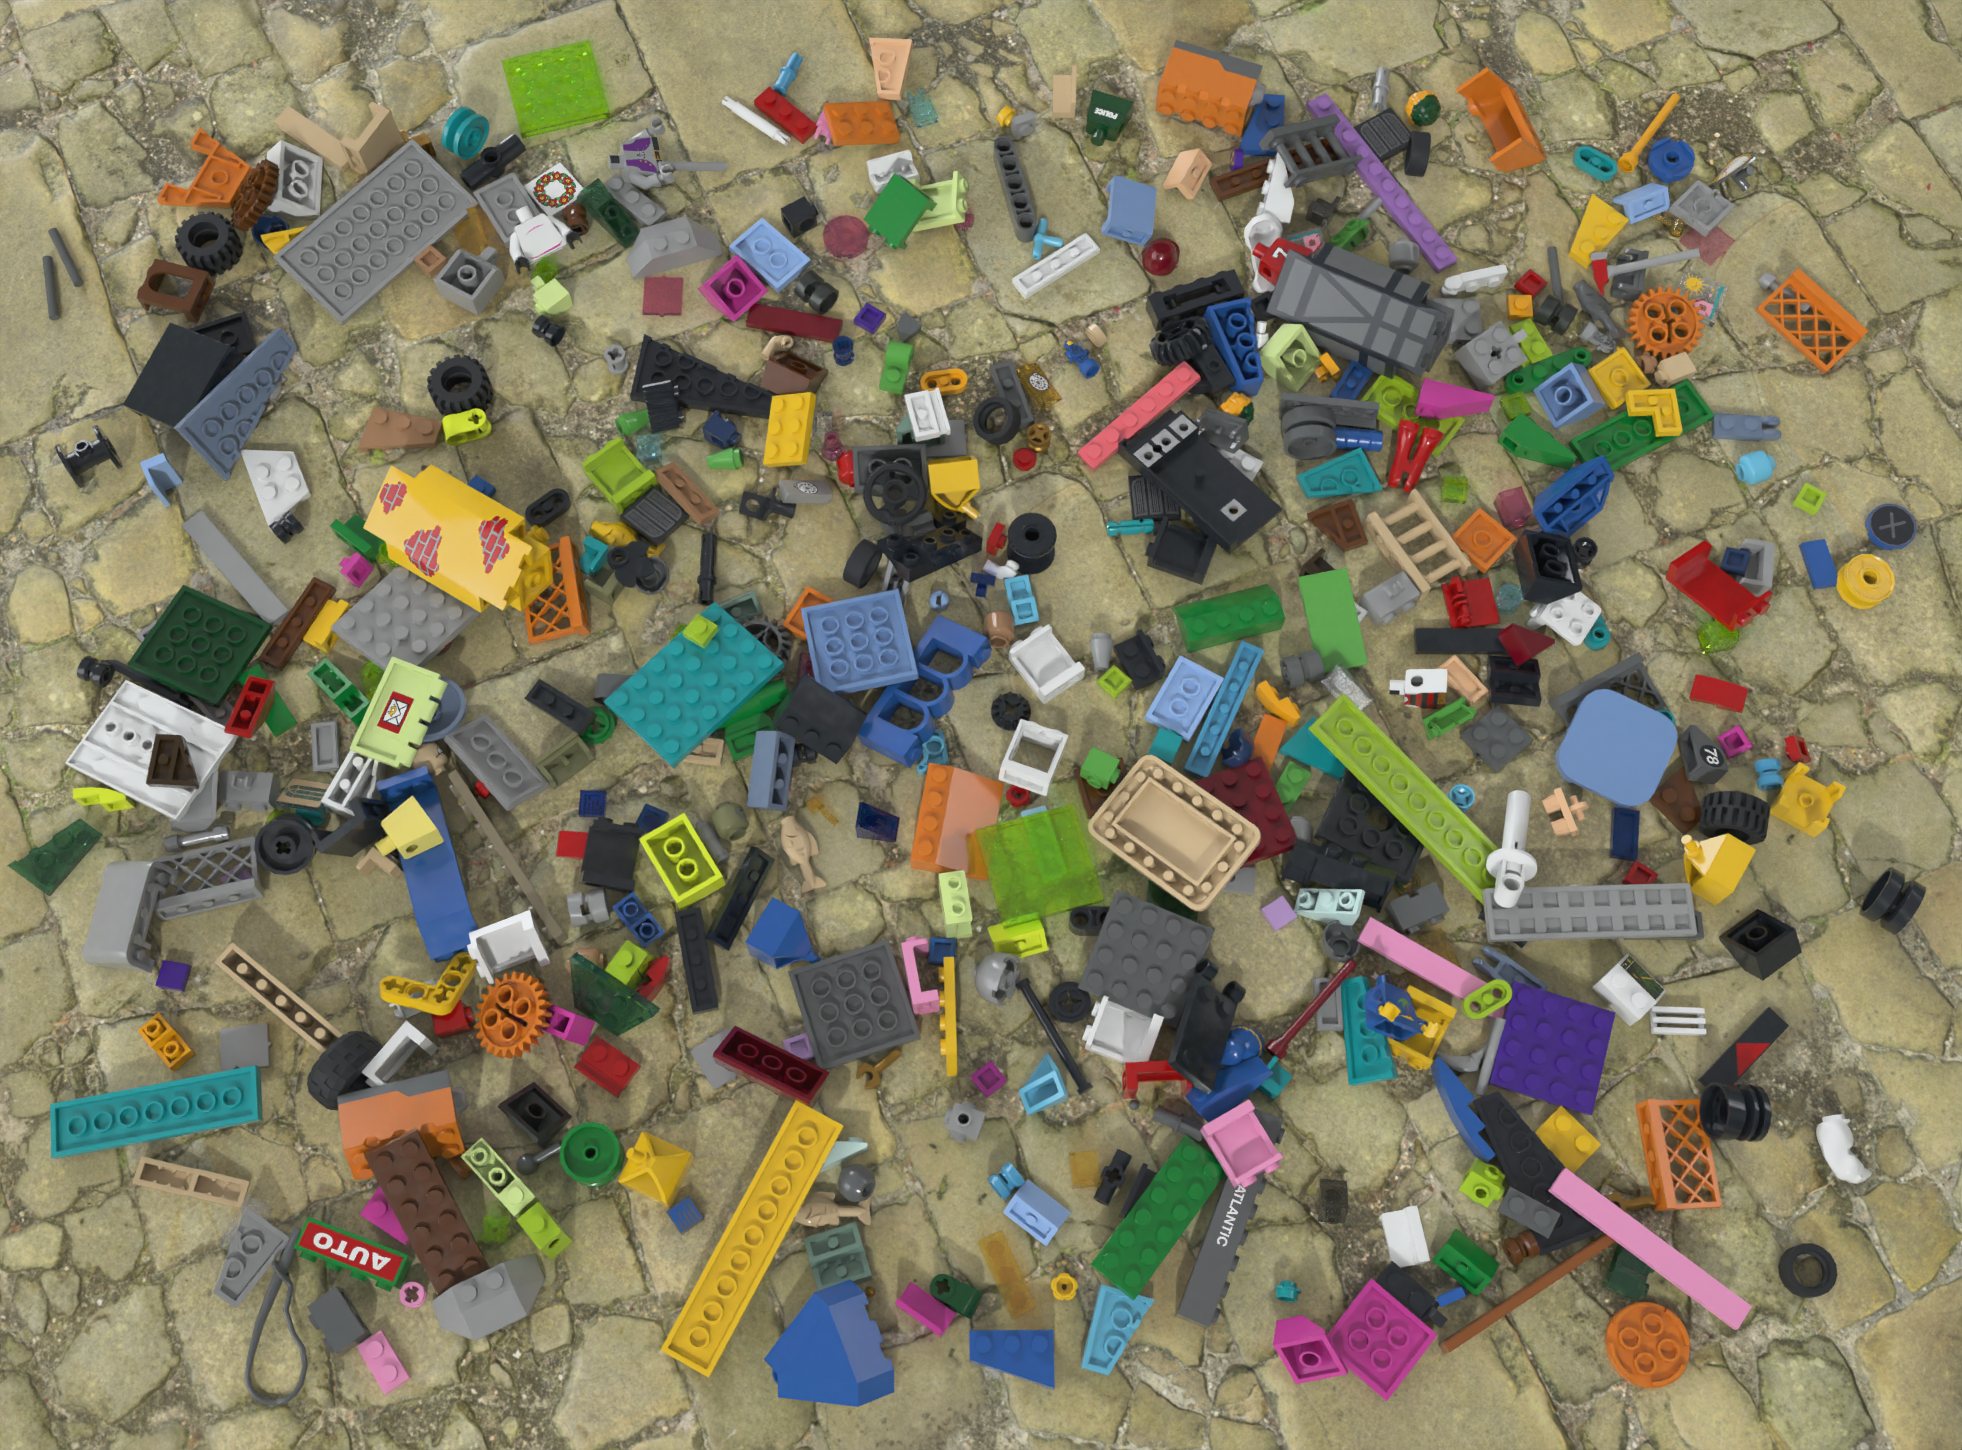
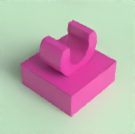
M354 553L350 559L344 557L338 564L343 567L340 570L341 574L358 588L374 570L357 553Z

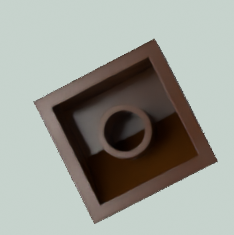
M786 351L768 360L760 386L776 394V396L806 392L815 394L829 370L790 351Z

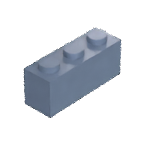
M756 731L747 807L766 811L787 810L795 738L787 733L780 731Z

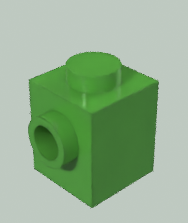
M1092 747L1081 767L1080 777L1086 779L1095 788L1102 787L1107 790L1110 783L1115 784L1120 776L1121 770L1118 769L1120 760Z

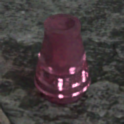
M829 431L824 436L821 453L826 460L836 462L841 457V454L845 452V447L839 439V435L834 431Z

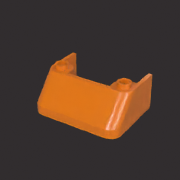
M1486 67L1456 88L1457 92L1468 100L1467 108L1473 117L1477 115L1482 119L1497 151L1489 160L1498 171L1502 170L1506 173L1539 164L1547 159L1545 150L1517 93L1511 85L1492 70Z

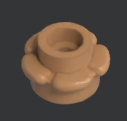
M1644 352L1642 356L1636 358V364L1644 374L1652 375L1654 373V370L1657 368V360L1654 356H1650L1649 352Z

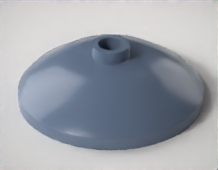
M441 677L440 679L448 683L442 699H431V701L439 704L431 723L424 721L420 723L428 727L422 742L435 741L453 732L464 719L467 708L466 698L462 689L448 678Z

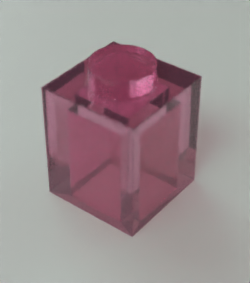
M1522 486L1499 492L1493 503L1504 528L1510 526L1517 528L1524 525L1532 513Z

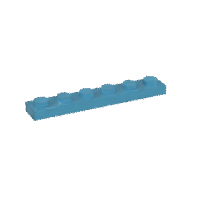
M1241 641L1183 772L1199 779L1209 776L1265 650Z

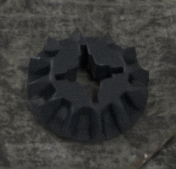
M1010 691L1003 695L1000 694L993 701L991 716L998 727L1008 731H1015L1020 719L1029 721L1031 708L1028 700L1022 697L1020 693L1015 694ZM1006 704L1011 708L1018 707L1015 710L1016 717L1011 713L1004 714L1007 711Z
M1063 982L1057 985L1050 994V1010L1052 1015L1060 1020L1061 1023L1074 1024L1083 1020L1090 1010V995L1088 992L1077 988L1079 983ZM1067 993H1069L1072 1001L1078 1002L1073 1005L1072 1013H1070L1066 1005L1063 1006L1062 1002L1066 1001Z

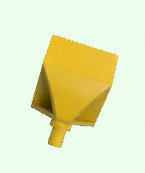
M968 455L926 460L928 489L932 496L946 508L955 512H961L962 514L966 513L975 520L980 512L971 506L969 501L980 490L978 463L975 456Z
M1728 833L1700 842L1694 841L1690 835L1683 836L1681 841L1685 846L1684 869L1686 882L1691 885V892L1716 906L1734 892L1756 849Z
M642 1131L635 1147L630 1148L626 1153V1157L629 1159L618 1182L628 1189L671 1208L695 1157L692 1153Z

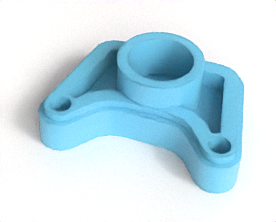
M935 729L933 736L926 743L922 744L924 757L917 765V773L920 775L927 773L929 763L948 764L943 731Z

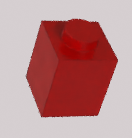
M459 1000L455 1008L446 1015L431 1013L435 1034L440 1039L472 1030L471 1022L474 1021L471 1006H467L462 1000Z

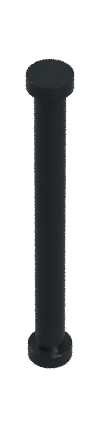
M1026 978L1020 981L1015 987L1018 991L1021 990L1079 1088L1077 1092L1079 1095L1088 1092L1093 1088L1091 1082L1088 1083L1042 1007L1030 986V979Z

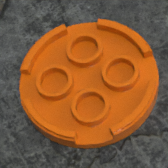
M1636 1302L1621 1308L1611 1318L1605 1334L1607 1356L1617 1373L1628 1382L1643 1388L1663 1387L1676 1381L1687 1368L1686 1365L1691 1346L1689 1334L1680 1318L1670 1309L1651 1302Z

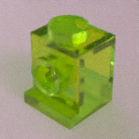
M372 661L365 663L364 668L359 669L364 692L370 702L385 672Z

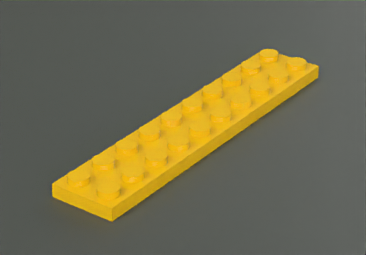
M795 1100L661 1348L662 1352L708 1378L711 1377L844 1128L842 1124Z

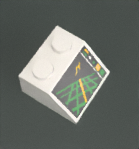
M1628 953L1592 987L1629 1026L1641 1019L1666 993V990Z

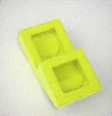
M94 787L73 789V799L82 806L100 804L109 812L135 808V803L129 797L114 790Z

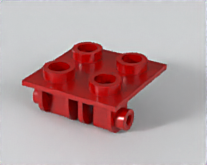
M1460 577L1451 578V583L1441 584L1451 628H1470L1500 624L1489 578L1463 581Z

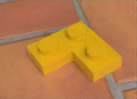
M1675 389L1628 390L1626 392L1625 399L1628 416L1652 415L1656 437L1680 436L1683 430Z

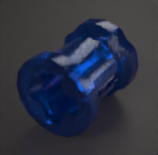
M847 336L835 338L832 348L836 364L840 366L852 364L855 357L853 341Z

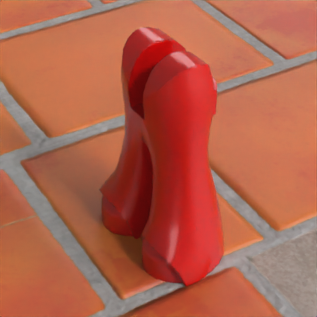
M1400 419L1397 447L1389 473L1388 486L1396 489L1404 471L1408 473V476L1405 478L1403 491L1411 493L1420 479L1426 462L1441 442L1444 433L1433 428L1423 427L1411 462H1409V455L1421 425L1409 420Z

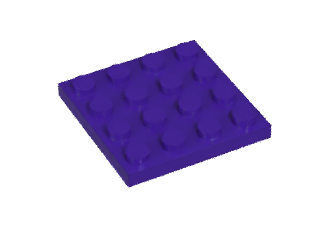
M1516 981L1511 982L1512 998L1505 1006L1503 1019L1506 1022L1488 1085L1556 1106H1562L1563 1108L1588 1116L1592 1115L1616 1012Z

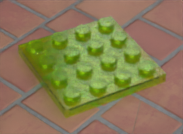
M589 40L501 60L522 139L611 118Z
M1074 804L975 830V836L1003 929L1072 911L1076 907L1090 906L1104 901Z

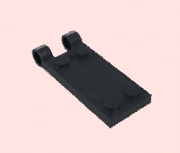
M1209 958L1202 959L1195 967L1193 982L1167 1063L1204 1094L1213 1092L1237 1005L1246 994V989L1236 981L1229 982L1224 987L1222 993L1214 988L1210 981L1217 975L1219 967Z

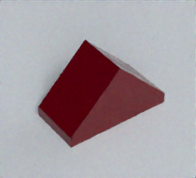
M1514 623L1498 633L1499 640L1517 666H1520L1555 644L1554 638Z

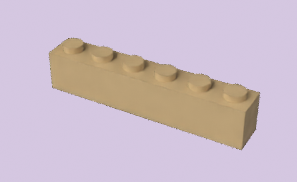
M232 942L215 960L214 963L321 1053L339 1037L344 1035L235 943Z

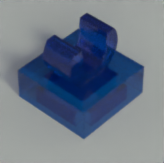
M971 572L970 583L977 584L975 596L986 598L988 586L995 587L997 577Z

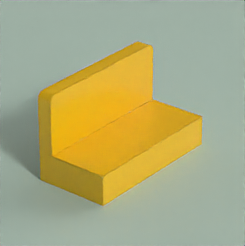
M329 599L303 637V640L329 654L339 639V636L333 633L331 626L352 608L350 604L341 599L338 603Z

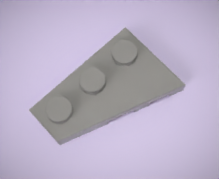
M246 1206L213 1293L234 1308H237L271 1266L272 1261L286 1247L290 1236Z

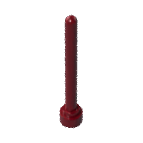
M1349 959L1280 1038L1271 1039L1264 1048L1270 1055L1279 1058L1278 1061L1285 1057L1291 1040L1356 968L1355 960Z

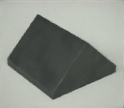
M532 1082L504 1100L498 1106L504 1114L543 1149L572 1118L564 1108L535 1082Z

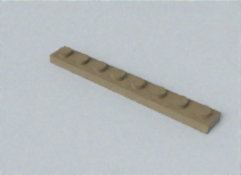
M457 770L449 773L447 776L452 783L448 787L456 798L459 796L463 798L465 802L461 805L469 818L474 816L478 821L474 825L482 838L487 836L491 841L487 846L495 858L500 856L504 861L501 868L510 879L514 876L518 883L514 888L522 899L527 897L531 902L528 909L535 920L541 918L545 925L541 929L550 941L554 938L558 945L566 941L565 934Z

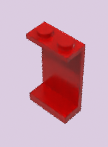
M1704 540L1670 562L1665 579L1731 632L1739 627H1746L1755 616H1761L1770 608L1769 601L1773 593L1768 590L1758 598L1708 559L1712 545Z

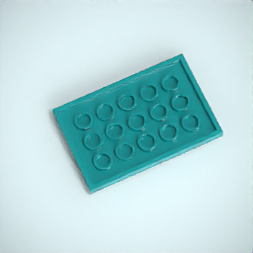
M716 602L700 614L718 625L719 631L705 649L685 638L682 633L684 630H682L604 700L605 705L673 769L784 668L783 662Z

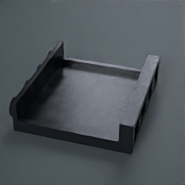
M170 322L123 405L139 416H147L174 428L243 361L245 356L227 344Z

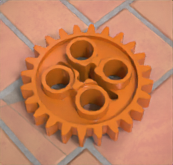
M1658 286L1655 292L1649 289L1646 295L1642 293L1638 297L1639 301L1635 300L1632 304L1633 308L1628 311V314L1632 317H1629L1626 323L1632 326L1626 332L1634 334L1629 341H1637L1635 349L1642 347V355L1644 352L1651 353L1650 356H1659V361L1685 351L1688 355L1693 351L1692 348L1699 344L1697 340L1703 337V334L1699 331L1705 328V325L1699 323L1704 319V316L1697 315L1701 307H1693L1696 299L1688 301V292L1681 296L1680 288L1673 293L1671 286H1668L1664 292L1662 287ZM1670 307L1675 308L1678 311V315L1673 314ZM1647 311L1653 312L1656 318H1651ZM1675 330L1681 331L1683 337L1677 336ZM1652 333L1657 334L1660 341L1655 340L1652 337Z
M514 971L512 975L505 973L503 980L496 978L495 987L487 986L488 995L481 994L484 1002L476 1004L481 1011L474 1015L475 1018L479 1019L474 1028L481 1030L476 1035V1038L482 1039L480 1046L487 1048L486 1052L494 1054V1056L513 1059L514 1056L521 1058L523 1051L530 1053L531 1044L538 1046L537 1037H545L542 1029L543 1027L550 1026L549 1023L545 1022V1019L552 1016V1013L547 1012V1008L552 1005V1002L546 1001L550 993L544 991L545 984L540 983L538 978L524 972L520 974ZM498 1005L505 1009H508L511 1014L526 1021L527 1026L522 1022L516 1021L517 1019L509 1013L503 1012L501 1009L498 1008Z

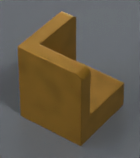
M405 130L400 131L405 144L413 139L431 157L436 156L428 135L422 133L409 139Z

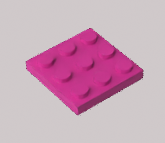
M1373 1279L1366 1283L1327 1333L1347 1369L1385 1401H1388L1438 1335Z

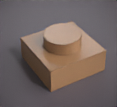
M429 245L413 259L415 265L431 278L448 263L447 258L432 245Z

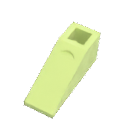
M482 1137L461 1156L514 1217L519 1218L538 1201H541Z

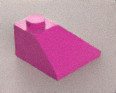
M1303 1315L1276 1320L1273 1346L1295 1384L1348 1374L1346 1365L1323 1328Z

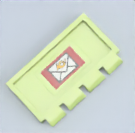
M392 656L349 749L352 752L400 769L401 765L411 767L418 750L410 747V745H421L428 727L420 723L421 721L431 723L439 705L431 701V699L441 700L448 683L440 680L441 676L438 673Z

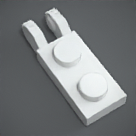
M1506 265L1493 266L1448 277L1444 280L1440 293L1443 297L1449 298L1455 297L1459 291L1473 292L1483 286H1498L1503 282L1508 273Z

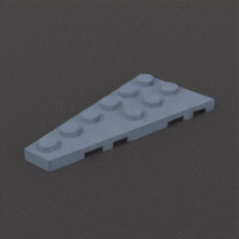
M276 328L174 427L225 481H228L231 475L229 472L234 462H237L241 456L240 451L245 441L250 438L266 407L265 403L269 395L273 394L276 388L275 383L281 372L285 371L297 348L281 328Z

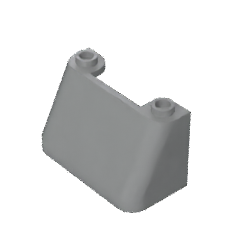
M135 860L113 861L109 863L103 872V881L86 942L82 947V955L85 961L94 966L152 973L155 960L149 959L146 954V949L150 950L152 945L145 942L157 894L166 893L167 888L164 886L167 883L176 884L179 871L159 861Z

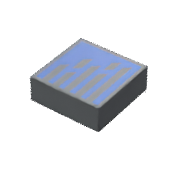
M687 1196L666 1211L681 1235L704 1220V1217L690 1196Z

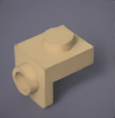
M374 847L359 858L358 865L356 866L365 877L368 876L376 865L395 880L402 873L401 869L397 866L399 861L389 853L383 857Z

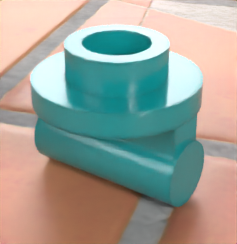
M298 804L296 807V814H301L310 819L315 827L321 825L326 819L327 811L322 804L319 807Z

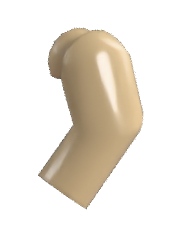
M789 335L772 337L760 353V356L768 361L776 352L791 349L794 344L793 338Z

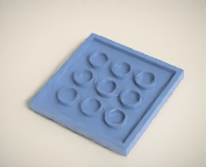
M899 589L801 608L815 681L835 694L843 695L919 679Z

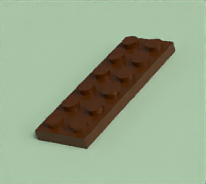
M417 1127L364 1153L367 1163L438 1296L452 1286L490 1269Z

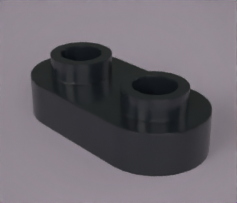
M552 489L526 508L525 517L530 526L537 525L539 528L547 526L569 510L571 506L570 497L563 489ZM559 501L563 502L560 506L555 505ZM538 515H542V516H543V517H542L541 519H539V520L535 519L536 516H538Z

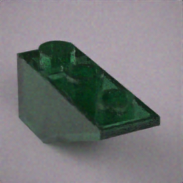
M599 178L580 191L576 198L588 213L621 246L627 248L636 241L640 230Z

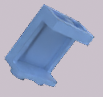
M1114 175L1106 186V191L1110 192L1108 217L1102 225L1101 234L1144 246L1153 235L1157 188Z

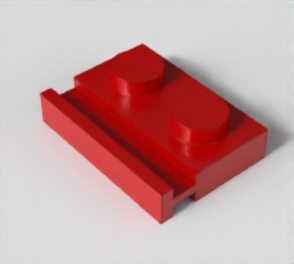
M596 1036L574 1068L618 1099L621 1092L628 1086L641 1066L599 1036Z

